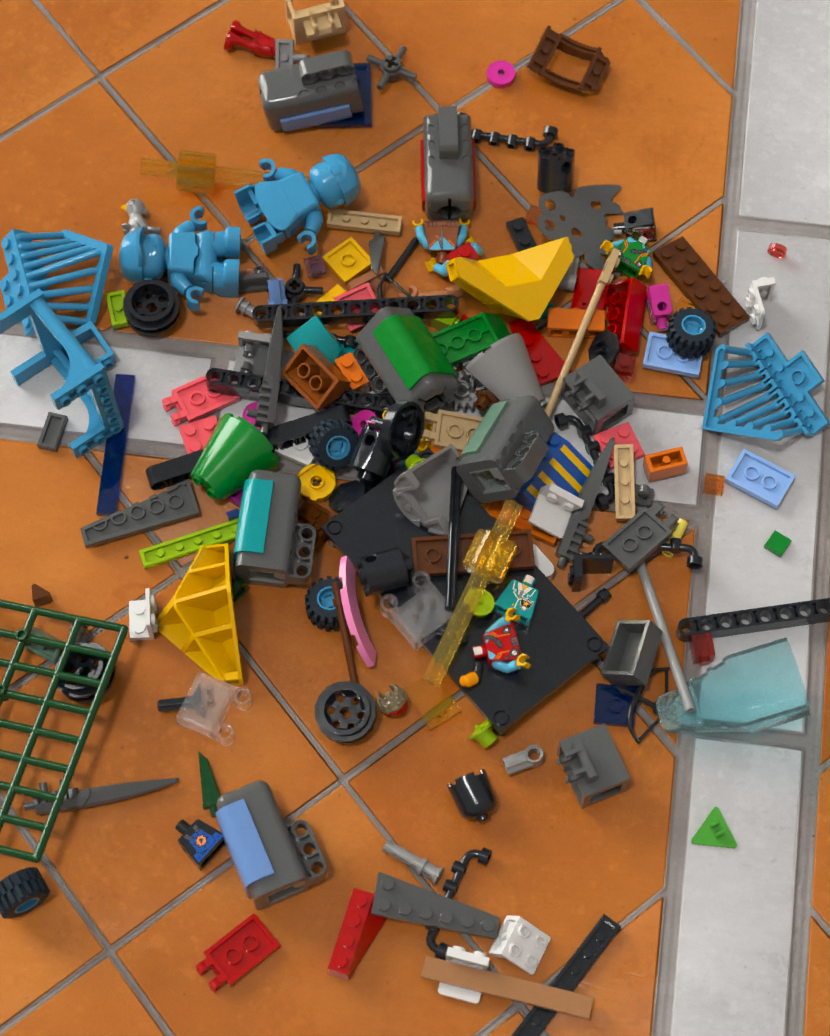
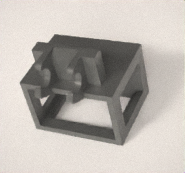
M601 354L563 378L561 396L584 425H590L593 435L608 430L632 414L635 401L634 394ZM576 395L583 405L580 406L573 396ZM585 410H588L595 418V423L586 414ZM620 410L619 413L615 414L614 416L603 422L604 419L608 418L609 416Z
M605 723L559 741L557 750L559 759L556 760L557 765L562 764L567 775L564 781L566 784H571L581 809L627 791L631 778Z

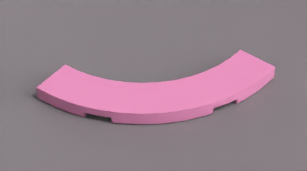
M344 556L340 559L339 579H342L343 589H340L345 618L351 635H355L359 644L356 647L366 666L372 667L375 665L377 651L368 637L360 615L355 585L356 568L348 556Z

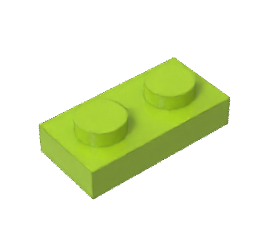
M124 290L106 293L113 329L129 326L123 310Z

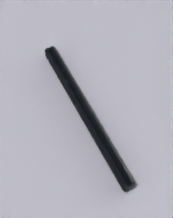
M453 466L451 470L445 610L451 612L456 610L462 478L456 471L457 466Z

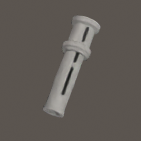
M388 839L383 847V852L416 870L417 875L427 877L432 880L434 885L439 881L444 872L443 867L439 868L430 863L428 858L416 856Z

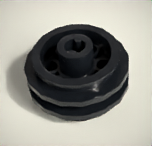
M145 280L135 284L128 290L123 301L124 315L128 325L134 331L143 335H159L175 326L180 317L181 306L176 290L168 283L160 280Z
M90 641L76 644L107 651L100 644ZM71 652L64 672L101 680L108 659ZM99 660V665L95 666V662ZM116 664L104 695L112 687L116 678ZM60 679L58 689L71 701L78 703L93 701L97 687L79 683L72 685L74 682Z
M351 681L337 682L328 686L319 695L315 705V719L321 732L329 740L340 744H353L364 739L372 731L377 719L376 705L371 694L362 685ZM344 696L343 702L337 701V698ZM354 698H358L360 702L359 704L354 705L352 703V700ZM333 707L335 712L328 714V708ZM349 711L351 716L345 719L342 713ZM359 712L364 713V717L362 719H359L357 717ZM335 721L340 723L338 728L332 726ZM355 725L354 728L347 729L348 726Z

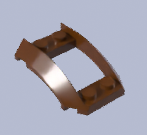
M548 25L541 35L526 67L558 85L579 91H597L611 63L606 56L605 58L602 48L579 43L562 33H556ZM556 48L566 54L590 61L581 82L565 78L547 69Z

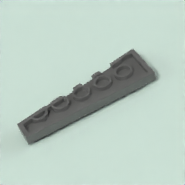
M187 479L167 488V491L158 495L154 494L143 502H136L132 504V507L123 511L119 510L80 529L85 547L90 548L200 516L190 480Z
M379 872L377 875L370 915L494 940L497 938L500 917Z

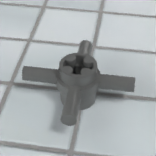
M402 45L395 56L389 55L384 60L372 55L367 56L366 61L381 67L383 76L376 86L379 90H383L387 82L398 81L400 76L413 81L416 80L417 74L402 68L400 60L407 51L405 46Z

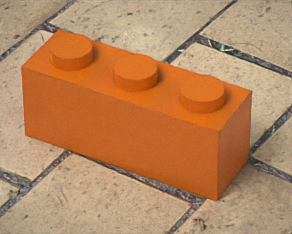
M548 308L547 337L575 338L586 310L580 308ZM595 309L583 339H594L595 335L605 331V310Z

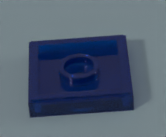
M597 683L593 724L601 725L605 723V725L628 727V706L632 697L625 693L622 695L616 688L619 685ZM626 686V689L634 692L636 687ZM636 710L634 711V714H633V720H632V721H633V727L635 726V712H636Z

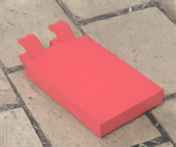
M205 375L171 390L172 396L164 398L162 406L165 412L172 410L176 406L178 412L170 415L172 418L171 422L176 427L185 420L188 423L197 421L240 401V396L210 391L206 385Z

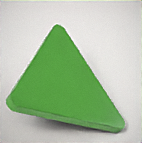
M718 807L713 808L691 840V843L695 845L732 849L737 847V843Z

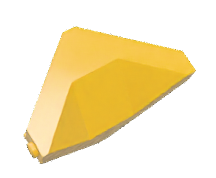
M564 237L510 255L479 261L457 257L445 264L450 282L457 284L497 314H505L530 322L540 319L571 265L574 256L569 238Z
M228 543L203 545L173 598L156 618L158 632L222 687L244 685L235 620Z

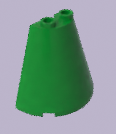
M227 413L219 419L190 476L196 485H203L207 488L206 493L210 498L220 502L242 490L244 482L249 478L251 472L254 470L276 472L280 467V461L277 455H273L272 450L274 448L254 425L240 416L234 418L233 414Z

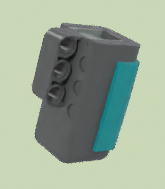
M254 470L250 473L249 478L245 480L233 556L236 581L238 578H241L247 584L285 588L288 583L304 585L309 582L316 530L312 525L297 523L301 495V480L297 475L267 470ZM310 534L311 538L305 539L302 535ZM301 552H306L309 554V556L301 557L299 554ZM303 570L307 574L305 576H300L297 574V572Z

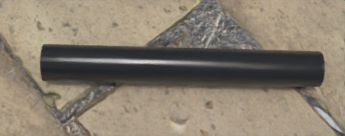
M414 237L387 274L391 279H394L418 245L419 241L417 238ZM385 278L384 281L390 284L391 282Z

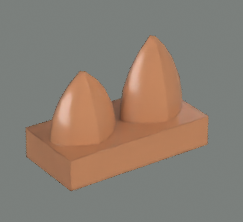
M381 265L377 274L371 270L346 284L347 290H352L369 282L370 287L377 292V287L384 273ZM385 281L382 285V295L385 293Z

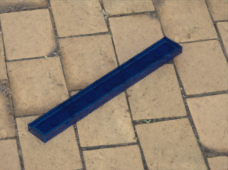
M116 374L113 394L124 428L106 440L96 514L100 516H110L112 513L117 512L135 375Z

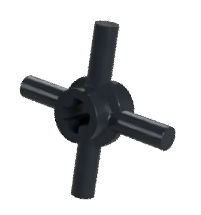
M297 263L293 265L292 278L285 284V296L290 300V303H298L305 294L323 295V287H308L300 280L301 265Z

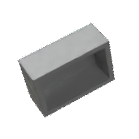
M617 620L601 675L613 685L646 686L663 631L651 620Z

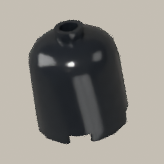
M485 769L480 770L478 775H474V772L455 779V785L447 784L460 815L466 820L477 819V822H482L489 818L488 814L496 807V797Z

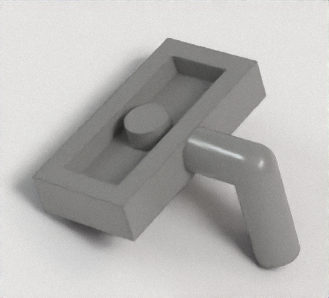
M275 39V69L294 65V61H301L311 57L308 54H294V39Z

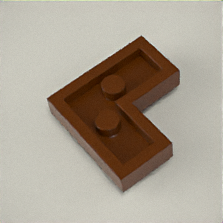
M307 497L299 509L298 515L309 521V525L315 528L314 548L318 550L326 537L325 533L321 530V526L335 517L336 514ZM303 534L302 537L305 539L311 538V535Z

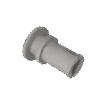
M243 296L237 302L234 312L241 311L242 315L246 314L253 318L252 311L255 307L251 305V302H246V297ZM260 315L257 318L262 319L264 315Z

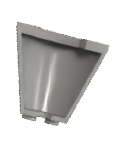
M519 333L508 335L490 345V349H487L484 353H479L465 367L500 401L531 395L538 399L543 408L548 404L524 339Z
M452 444L401 473L394 481L393 496L401 512L416 526L420 527L422 525L428 528V532L437 535H448L451 470L453 466H458L460 463L458 460L459 453ZM463 480L461 485V505L468 489Z

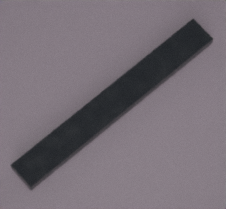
M604 914L549 986L573 992L621 929V926ZM533 1006L511 1036H540L557 1012Z

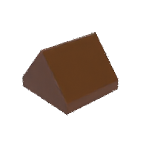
M32 584V599L35 607L43 606L53 601L50 592L36 584Z

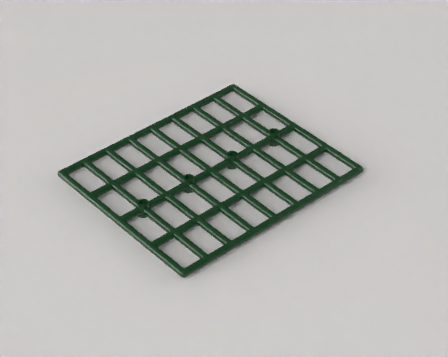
M0 599V608L29 613L23 629H19L17 632L0 629V637L18 640L11 660L0 658V666L7 668L0 684V707L3 701L9 699L41 705L33 726L0 719V727L30 734L22 754L0 750V758L19 762L11 783L0 781V790L8 791L0 809V833L4 823L42 832L35 853L0 845V854L38 863L43 856L129 628L123 624ZM37 615L73 622L74 624L67 641L62 642L30 635ZM87 625L119 632L112 652L76 645L75 641L81 626ZM37 644L63 650L56 669L53 670L19 662L25 646ZM71 652L108 659L101 680L64 672ZM15 670L51 677L52 680L45 697L8 690ZM60 679L97 687L90 708L53 700ZM49 707L86 715L87 717L80 735L75 736L42 728ZM38 736L76 744L69 764L65 765L31 757ZM27 764L65 773L58 793L54 794L20 786L19 784ZM15 794L54 802L46 824L8 815Z

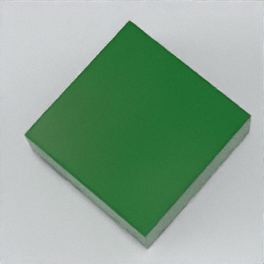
M775 530L764 545V548L781 558L792 540Z

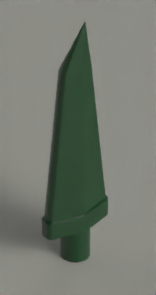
M198 751L203 810L210 809L211 817L215 818L217 812L216 803L220 794L208 759Z

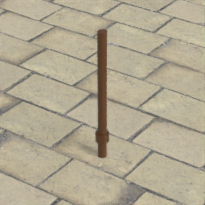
M339 581L332 582L334 595L332 601L337 611L349 678L351 682L359 684L348 625L341 600ZM354 698V702L360 701L358 698Z

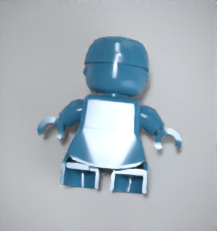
M331 154L322 157L323 162H319L310 169V182L307 181L302 172L283 167L276 169L275 163L271 159L264 158L259 161L260 168L264 171L271 170L263 175L264 182H258L256 185L248 184L234 191L237 203L249 226L260 221L263 214L267 219L266 222L252 228L265 255L277 250L278 244L284 242L286 238L294 236L300 228L304 227V231L298 234L297 241L299 244L311 241L307 245V252L309 255L316 253L318 249L316 236L323 225V213L319 202L330 209L343 203L346 208L357 199L361 192L358 173L344 155Z
M202 206L194 207L190 212V221H185L175 227L174 231L170 233L168 247H166L163 237L158 234H145L144 227H139L138 230L129 232L122 239L119 252L121 273L125 279L137 284L145 280H160L165 273V269H167L168 282L173 289L186 296L187 307L195 312L200 310V303L193 298H202L204 291L211 294L216 293L221 297L239 298V259H226L224 261V256L240 258L241 227H226L225 231L215 232L214 237L213 231L206 230L207 222L205 220H197L204 216V208Z

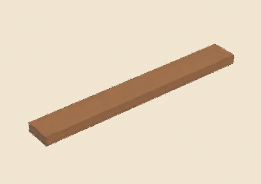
M426 956L421 974L423 979L588 1020L594 998Z

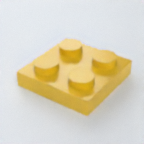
M352 237L322 256V261L344 285L371 268L370 256Z

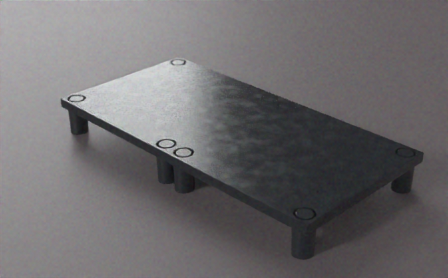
M428 447L418 456L427 459L434 453ZM404 465L322 525L321 530L328 537L329 545L338 548L344 556H348L358 572L359 570L355 563V558L397 546L410 557L413 571L408 578L409 585L377 594L400 619L404 631L413 634L417 646L427 650L492 725V731L495 735L504 736L508 733L510 726L590 663H597L601 655L609 649V645L536 565L535 569L457 575L456 610L454 612L446 611V575L414 577L411 538L440 535L428 532V528L422 525L420 527L416 526L397 506L393 496L394 481L401 473L408 470ZM467 490L460 508L459 534L504 531ZM525 575H530L536 579L533 588L539 591L531 624L528 627L517 621L511 620V623H514L521 654H526L530 657L525 662L530 663L531 666L528 669L521 667L519 670L504 673L493 667H488L486 657L474 659L472 647L483 645V634L503 615L494 612L493 609L490 614L484 617H476L467 609V597L474 590L483 589L491 593L496 603L512 580L522 582ZM432 606L436 620L469 633L465 643L435 632H431L420 639L421 631ZM474 662H482L484 666L481 681L472 687L461 686L459 682L460 677L472 672Z

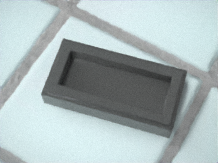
M48 412L37 444L39 449L57 452L68 420L66 415Z

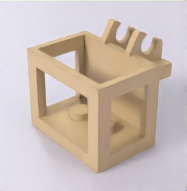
M285 0L286 19L296 45L347 32L346 10L343 0H330L328 3L294 11L292 0Z

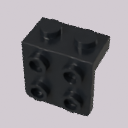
M579 553L574 555L568 573V585H571V591L580 592L583 574L611 573L614 556L608 553H599L597 555Z

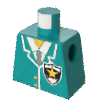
M525 575L522 582L512 580L497 599L494 612L504 616L507 609L515 608L517 611L512 616L520 615V619L517 622L529 627L539 593L537 589L533 588L536 579L530 575Z

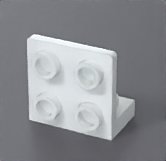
M550 483L540 487L528 522L561 539L572 511L582 508L584 500Z
M145 588L146 600L129 601L130 641L155 640L154 633L158 632V622L155 614L158 613L155 595L151 594L150 588Z
M507 915L488 953L494 957L506 958L528 974L533 975L551 938L522 917Z

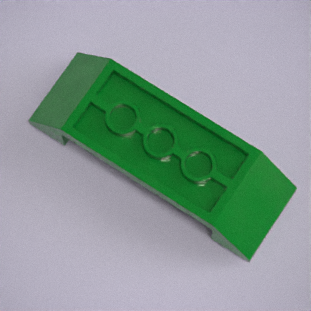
M486 312L432 333V336L452 366L473 358L481 352L484 353L487 349L491 348L490 345L511 335L500 314Z

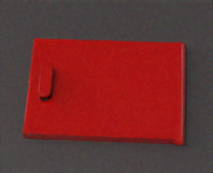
M578 269L571 309L580 308L587 310L603 269ZM605 285L595 309L605 310L610 285Z

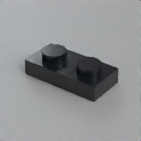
M524 217L506 222L507 230L518 252L537 246Z

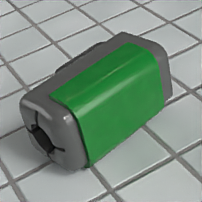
M384 307L373 316L356 336L359 346L354 351L353 356L368 378L369 385L375 393L391 394L395 402L400 400L415 402L421 407L424 415V412L436 414L438 409L457 391L458 375L424 322L420 317L415 316L411 309Z

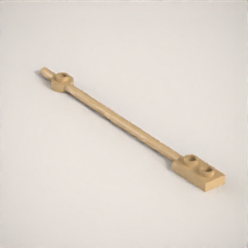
M613 248L608 255L594 294L545 408L549 418L562 390L563 378L570 371L606 284L610 285L614 276L612 270L617 268L621 260L618 257L620 253L618 249Z

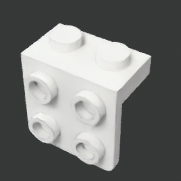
M761 277L758 280H753L748 289L745 305L747 309H750V322L755 326L756 330L761 329L765 316L763 303L770 302L776 284L774 277Z
M460 946L448 947L446 961L487 971L490 958L486 957L485 953L474 951V953L466 952V949ZM439 983L438 993L440 995L477 1004L480 1001L481 993Z

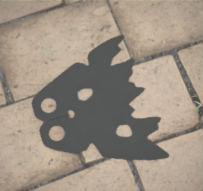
M607 184L579 187L576 189L573 197L564 191L543 194L539 198V209L543 213L538 217L537 226L539 231L552 241L568 237L575 257L584 254L585 262L595 270L603 269L606 261L600 254L606 255V251L599 248L605 240L611 241L614 236H619V234H614V230L605 224L608 219L604 215L624 214L620 209V205L611 201V198L621 189V186ZM547 200L555 202L556 208L554 210L546 208L545 202ZM592 201L601 202V208L593 209L590 203ZM563 215L565 221H561L559 217ZM546 220L554 223L555 227L553 230L550 231L544 227ZM576 228L581 231L582 237L572 235L571 229Z

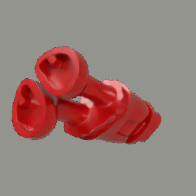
M233 21L230 31H228L224 50L231 51L236 45L253 51V54H257V56L273 57L275 59L274 38L261 31L258 32L256 29L253 32L243 27L239 21ZM239 35L244 36V37H247V38H250V39H252V40H254V41H250V40H248V39H245V38H243V37H240Z

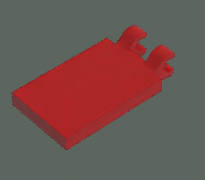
M253 913L203 952L206 958L195 966L197 968L196 971L202 976L211 968L217 977L209 982V987L215 993L224 983H227L229 987L235 984L278 950L280 944Z

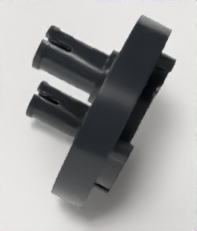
M400 400L390 407L384 419L375 416L369 419V421L375 422V424L368 422L369 428L381 431V445L386 455L403 460L416 451L424 431V415L417 403Z

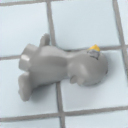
M130 199L127 204L120 207L129 215L128 223L122 224L121 227L124 229V235L138 230L139 227H144L145 234L160 235L162 233L161 228L151 227L143 217V215L148 214V209L140 199Z

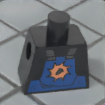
M182 819L175 827L182 834L178 839L180 847L200 871L225 845L222 833L199 819L192 825Z

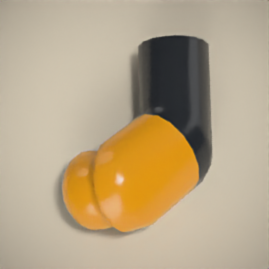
M474 662L472 672L460 677L459 682L461 686L472 687L481 681L484 666L482 662Z

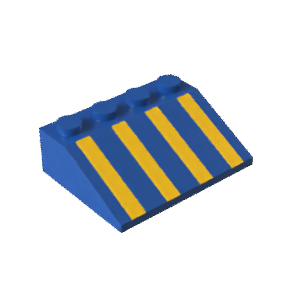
M553 432L547 442L548 451L533 477L522 485L517 496L513 498L518 504L531 512L540 487L553 483L578 497L593 468L568 440Z

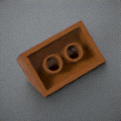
M302 343L282 370V375L316 410H320L338 399L351 383L314 345Z

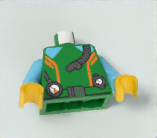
M639 236L635 240L632 237H627L625 240L621 239L612 243L605 240L599 249L605 250L606 255L613 248L620 250L618 257L621 260L616 270L629 278L634 277L638 280L639 275H644L647 277L646 279H649L653 269L652 259L649 256L651 250L646 247L648 244L647 238Z

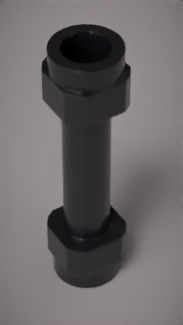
M606 588L596 593V598L579 612L581 616L585 619L601 603L605 604L612 597L611 593Z

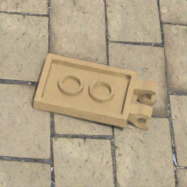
M438 409L437 414L424 412V424L433 425L432 431L424 429L422 439L426 440V442L432 441L433 447L440 449L452 444L457 452L462 453L483 418Z

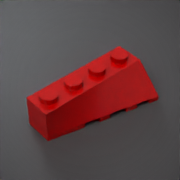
M634 277L610 284L606 305L608 306L606 319L609 321L607 330L619 336L621 349L619 354L621 356L637 353L647 287Z
M357 888L353 889L327 968L329 975L349 980L365 952L374 941L378 931L385 923L386 918L370 915L374 898L373 893Z

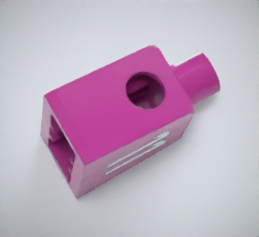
M668 283L649 286L645 303L650 324H657L659 332L667 331L668 322L672 316Z

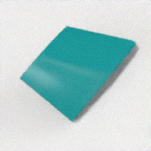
M316 315L286 338L295 352L302 343L314 345L334 366V360L340 357L343 351V347L335 335L328 332L320 318Z

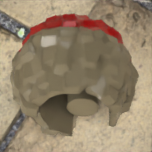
M389 685L392 692H385L384 697L380 691L378 692L377 704L379 711L389 717L399 716L400 714L403 715L407 710L408 700L406 691L398 685Z

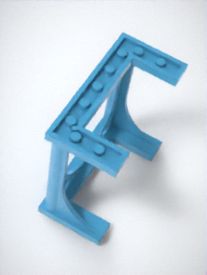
M37 289L0 313V334L29 316L42 351L10 371L14 382L19 386L50 365H53L65 380L63 386L50 395L57 410L67 407L78 397L85 404L89 414L87 431L69 444L72 454L77 459L80 456L86 455L95 446L104 443L113 434L119 433L124 428V424L105 367L101 362L97 364L49 307L44 293ZM64 349L66 350V352H67V354H68V356H69V359H68L67 356L65 355Z

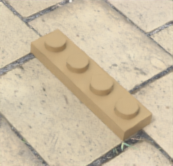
M329 208L327 228L370 233L380 232L381 234L400 236L402 216Z
M614 444L616 521H629L635 516L633 444Z

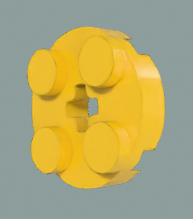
M310 464L299 472L298 477L301 480V496L306 499L308 497L318 503L328 499L334 493L336 481L332 470L327 469L325 466ZM313 480H320V485L313 486Z

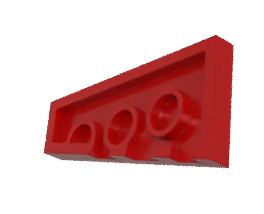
M520 318L510 321L508 326L512 334L519 333L524 339L540 386L557 381L565 363L531 321L527 322Z

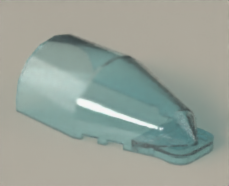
M787 637L727 655L722 659V662L713 668L709 667L706 669L707 672L698 678L694 677L686 682L696 709L692 713L685 712L678 688L659 696L656 701L660 724L667 733H676L684 730L685 732L752 734L811 716L805 687Z

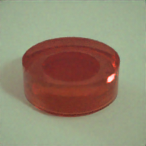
M770 243L767 251L773 257L784 258L787 248L779 243Z

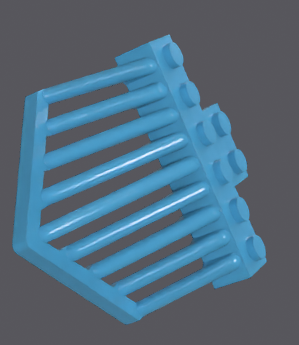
M12 229L1 241L9 273L0 281V289L6 309L37 289L44 293L46 302L52 297L92 293L88 303L47 302L52 310L87 311L86 318L57 315L63 323L84 325L92 321L95 325L113 252V245L66 229L62 232L29 233ZM32 240H47V241L32 242ZM98 256L100 257L96 267L45 279L51 272ZM96 275L92 285L46 291L50 285ZM28 316L22 320V326L26 336H33L35 330Z
M768 332L753 344L746 343L747 349L724 344L716 348L702 426L704 430L781 441L783 438L799 434L814 437L830 424V421L811 395V392L825 382V380L805 351L801 350L788 361ZM728 353L753 357V359L727 361L725 356ZM760 367L752 373L722 379L723 370L727 368ZM764 378L754 386L718 398L719 391L723 387ZM770 388L762 396L715 417L716 409L720 406ZM778 397V398L775 399L772 403H770V404H768V405H766V406H764V407H761V408H759V409H757V410H755V411H752V412H750V413H748V414H746V415H743V416H741V417H739V418L732 419V418H734V417H736V416H738V415H740V414H742V413H744V412H747V411H749V410H751V409H753V408H755V407H757V406H759V405H761V404H764V403H766V402H768V401H770V400H772V399ZM780 407H783L779 412L768 415L753 422H749L755 418H758ZM792 415L789 419L769 424L771 422ZM748 422L744 427H738L739 425ZM798 424V426H797L796 428L787 429V430H783V431H782V430H779V429H782V428H786V427H789V426H793V425Z

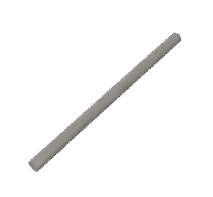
M643 561L636 568L655 624L663 631L661 642L685 712L692 713L696 709L645 561Z

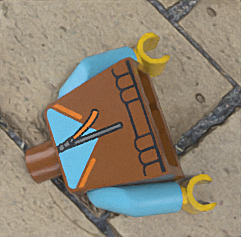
M421 219L420 224H416L414 220L412 223L416 237L422 247L427 249L429 253H436L437 263L442 264L448 253L462 246L467 237L470 220L468 219L467 223H462L461 219L424 222Z

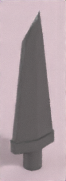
M375 232L374 239L369 242L371 270L376 274L378 273L386 242V237L382 236L380 232Z

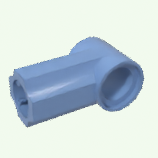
M283 278L267 280L269 305L288 304L285 297Z

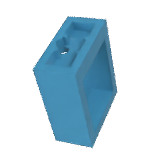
M92 321L71 332L80 344L95 337L106 353L94 360L97 364L101 362L107 370L117 363L113 351ZM64 349L65 355H66L67 358L69 359V356H68L66 350Z

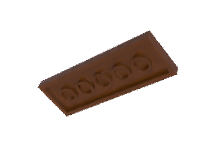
M683 236L653 252V258L690 303L701 311H707L706 314L713 316L712 320L716 321L715 326H717L716 334L718 337L749 321L750 316Z
M531 529L459 534L457 575L535 569ZM448 535L412 537L414 577L445 576L447 574Z

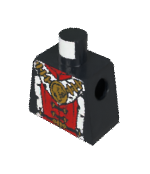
M653 208L624 213V222L613 223L614 234L625 233L626 238L632 237L635 240L639 236H644L648 242H657Z

